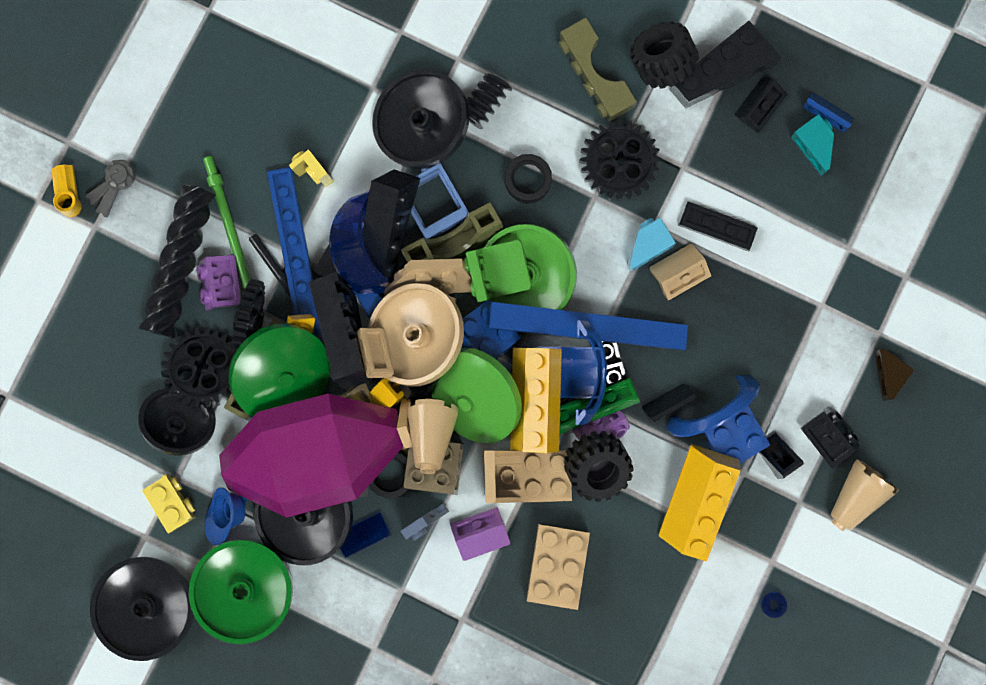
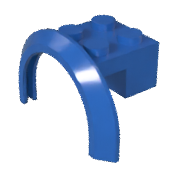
M489 299L463 318L464 337L461 348L478 349L497 360L509 351L521 337L516 331L488 328L491 303Z
M577 320V336L587 338L592 347L537 346V348L562 349L560 398H591L589 404L584 409H576V425H585L591 421L602 403L606 388L607 363L603 343L592 324L588 321Z
M737 375L735 377L739 381L738 384L741 386V389L737 396L721 409L693 420H683L674 414L671 416L666 427L667 431L676 437H689L704 433L708 440L706 444L710 450L740 459V464L770 446L749 407V404L755 399L760 389L758 381L751 375Z

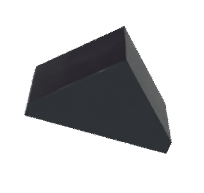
M776 432L767 438L770 446L759 452L777 479H784L804 464L803 460Z

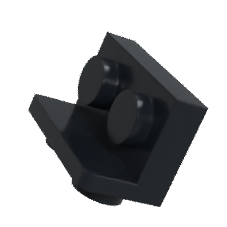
M828 406L800 429L829 466L834 468L855 453L860 445L858 444L859 439L851 429L847 430L843 425V418L838 411L832 410Z

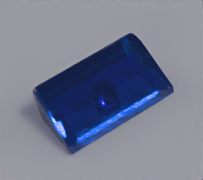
M381 513L352 526L351 533L341 548L344 558L391 536Z

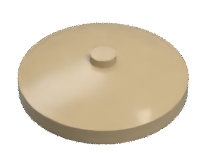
M408 284L387 294L375 308L368 324V328H384L394 372L391 378L387 379L405 386L426 385L443 376L456 361L463 344L464 325L459 308L449 295L427 284Z

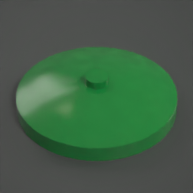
M275 324L258 330L241 344L232 359L229 370V385L234 399L248 415L254 417L259 411L323 395L329 383V369L331 368L326 355V348L311 331L298 325Z
M249 540L230 541L211 549L196 565L189 584V602L193 615L199 625L214 638L232 644L256 642L274 632L286 618L293 597L291 575L281 557L269 547Z

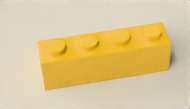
M513 348L512 378L521 396L522 413L518 425L510 433V450L536 453L559 452L562 349Z
M691 444L658 536L680 553L707 562L741 471L740 459Z

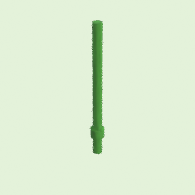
M213 156L203 158L208 174L206 179L209 188H212L213 193L216 194L215 199L232 253L235 255L236 266L245 291L246 284L248 285L251 277L222 188L224 184L222 176L217 172Z

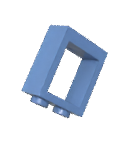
M441 163L433 167L421 169L422 173L416 176L421 178L418 187L439 176L458 210L426 228L413 206L411 216L426 239L437 238L462 224L469 214Z

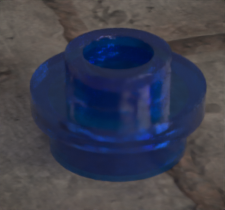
M770 592L763 597L761 608L767 616L778 618L786 612L787 601L780 593ZM772 600L778 602V607L775 610H772L769 606Z

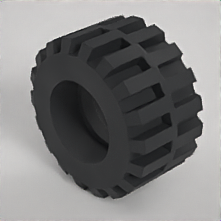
M659 22L658 25H652L649 29L643 30L640 33L641 35L635 38V44L631 45L630 57L643 82L652 88L659 86L660 89H663L666 86H675L676 83H681L685 80L684 78L689 77L693 73L692 70L696 69L698 65L699 52L688 29L679 22Z
M593 431L590 432L589 436H586V434L581 435L579 441L575 439L572 442L573 447H568L566 451L568 456L564 457V469L577 494L580 497L584 496L589 501L594 498L596 502H601L603 498L607 501L612 499L611 496L621 494L620 490L628 487L627 481L632 480L633 475L631 472L634 469L632 460L620 439H617L612 433L608 435L605 431H601L600 434ZM608 461L600 470L589 471L596 463Z

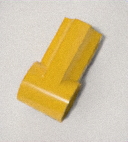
M57 165L51 168L55 194L53 198L54 207L66 217H75L80 213L82 204L78 198L74 166ZM68 199H72L71 206L63 208V203Z

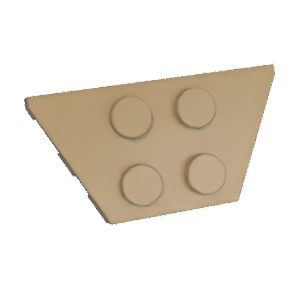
M462 259L410 260L402 270L394 274V281L392 283L385 282L383 284L384 295H387L401 286L420 283L436 287L449 295L452 293L471 292L470 284L473 281L471 273L467 272L465 262Z

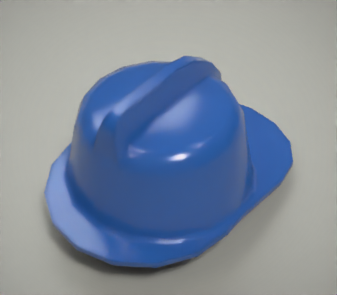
M219 487L215 490L205 519L206 537L213 545L224 543L230 529L240 525L245 519L247 499L236 493H229L224 487Z

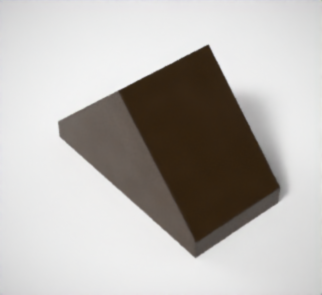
M881 349L874 353L883 401H888L896 397L914 369L886 349Z

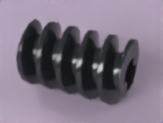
M485 73L483 76L484 81H479L477 84L478 89L472 90L471 94L473 97L466 98L469 106V122L479 129H483L479 123L480 120L487 123L489 121L485 115L486 112L494 115L495 112L491 106L500 107L501 104L497 98L506 99L507 96L503 90L512 91V87L507 82L489 73Z

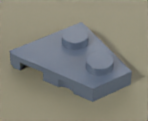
M443 503L401 530V533L406 540L412 537L415 541L428 532L426 530L427 526L449 511Z

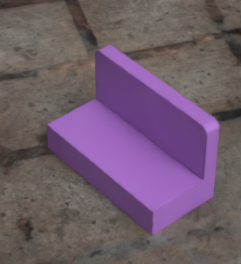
M498 507L450 524L463 561L510 545V540Z

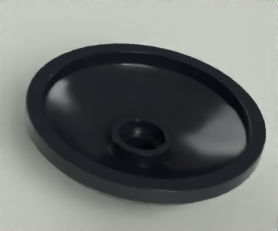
M171 387L159 389L144 400L139 410L138 426L144 440L157 451L168 455H188L202 449L210 441L215 430L216 417L212 406L208 409L204 402L197 409L193 401L187 407L185 403L186 398L178 402L176 399L178 393L170 395L169 389ZM177 427L179 431H174L171 428Z

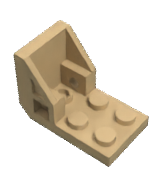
M559 450V452L552 453L484 451L485 502L572 501V485L564 469V457L568 456L567 450Z

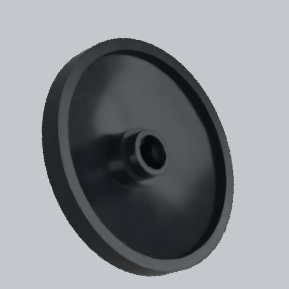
M428 69L407 72L393 80L377 100L372 120L375 140L381 151L401 166L412 169L433 167L452 156L463 142L469 126V106L461 88L445 74Z
M349 501L286 518L254 502V522L263 544L276 552L283 561L295 565H313L332 557L344 546L353 525L352 502Z
M135 557L117 563L100 578L91 597L90 618L96 636L109 651L127 660L148 661L168 654L185 639L193 622L194 615L189 602L188 581L177 568L158 558Z

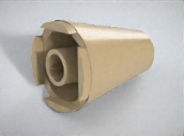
M435 399L415 400V405L413 406L411 402L408 404L407 415L414 463L421 473L434 474L436 470L441 469L458 418V408L452 403L451 408L444 406L445 401Z
M856 459L830 514L834 518L832 523L842 531L846 528L852 530L892 498L899 489L892 482L889 481L887 483L883 475L871 466Z

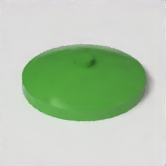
M519 224L505 228L487 242L485 247L520 240L523 244L532 287L528 290L490 299L491 302L563 310L568 305L576 288L577 267L569 246L558 234L540 225Z
M461 348L452 367L440 377V380L430 392L432 399L445 401L444 406L451 408V403L457 406L458 418L454 431L474 442L495 443L503 440L516 428L521 418V396L514 379L499 361L478 349Z

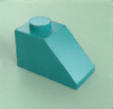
M818 114L795 131L791 138L822 176L830 169L834 133L832 132L833 128L826 118H821Z

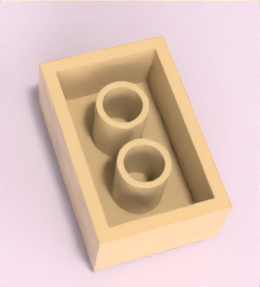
M538 524L526 598L527 602L578 610L590 533Z

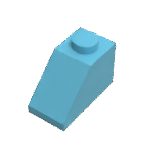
M650 218L639 225L641 229L636 235L628 266L630 272L673 248L676 244L661 218L655 221L653 218Z

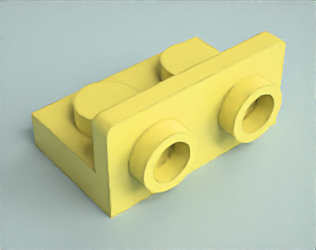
M309 150L306 152L300 151L291 159L292 163L289 166L299 177L307 172L317 185L322 182L325 187L334 182Z
M165 474L161 476V479L142 491L165 530L170 534L196 518L193 513L196 509L188 497L184 499L180 490L183 488L179 480L175 476L171 477L170 474Z

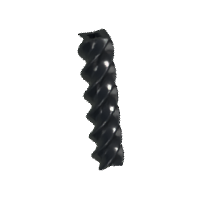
M181 184V197L174 206V221L167 230V245L160 254V269L156 272L152 281L153 293L145 304L146 317L138 328L170 338L175 337L173 324L177 322L182 313L180 300L187 294L189 289L187 276L194 270L196 265L194 252L201 246L203 241L201 227L208 222L210 217L208 203L216 196L215 193L206 191L201 187Z

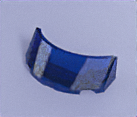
M369 191L351 197L341 206L335 215L329 233L330 256L335 270L352 286L351 289L357 294L384 293L388 284V278L375 267L364 244L363 223Z

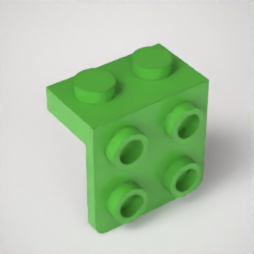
M520 240L466 252L467 257L464 259L467 272L471 273L473 281L470 284L471 292L477 298V302L525 291L532 287L523 244Z

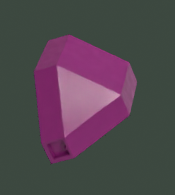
M325 394L259 411L219 455L221 476L228 490L286 518L356 500L403 448L397 430L398 411L397 409L332 394Z

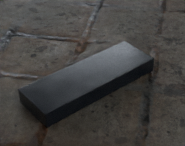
M687 202L678 225L747 252L751 249L758 229L756 226L691 202Z

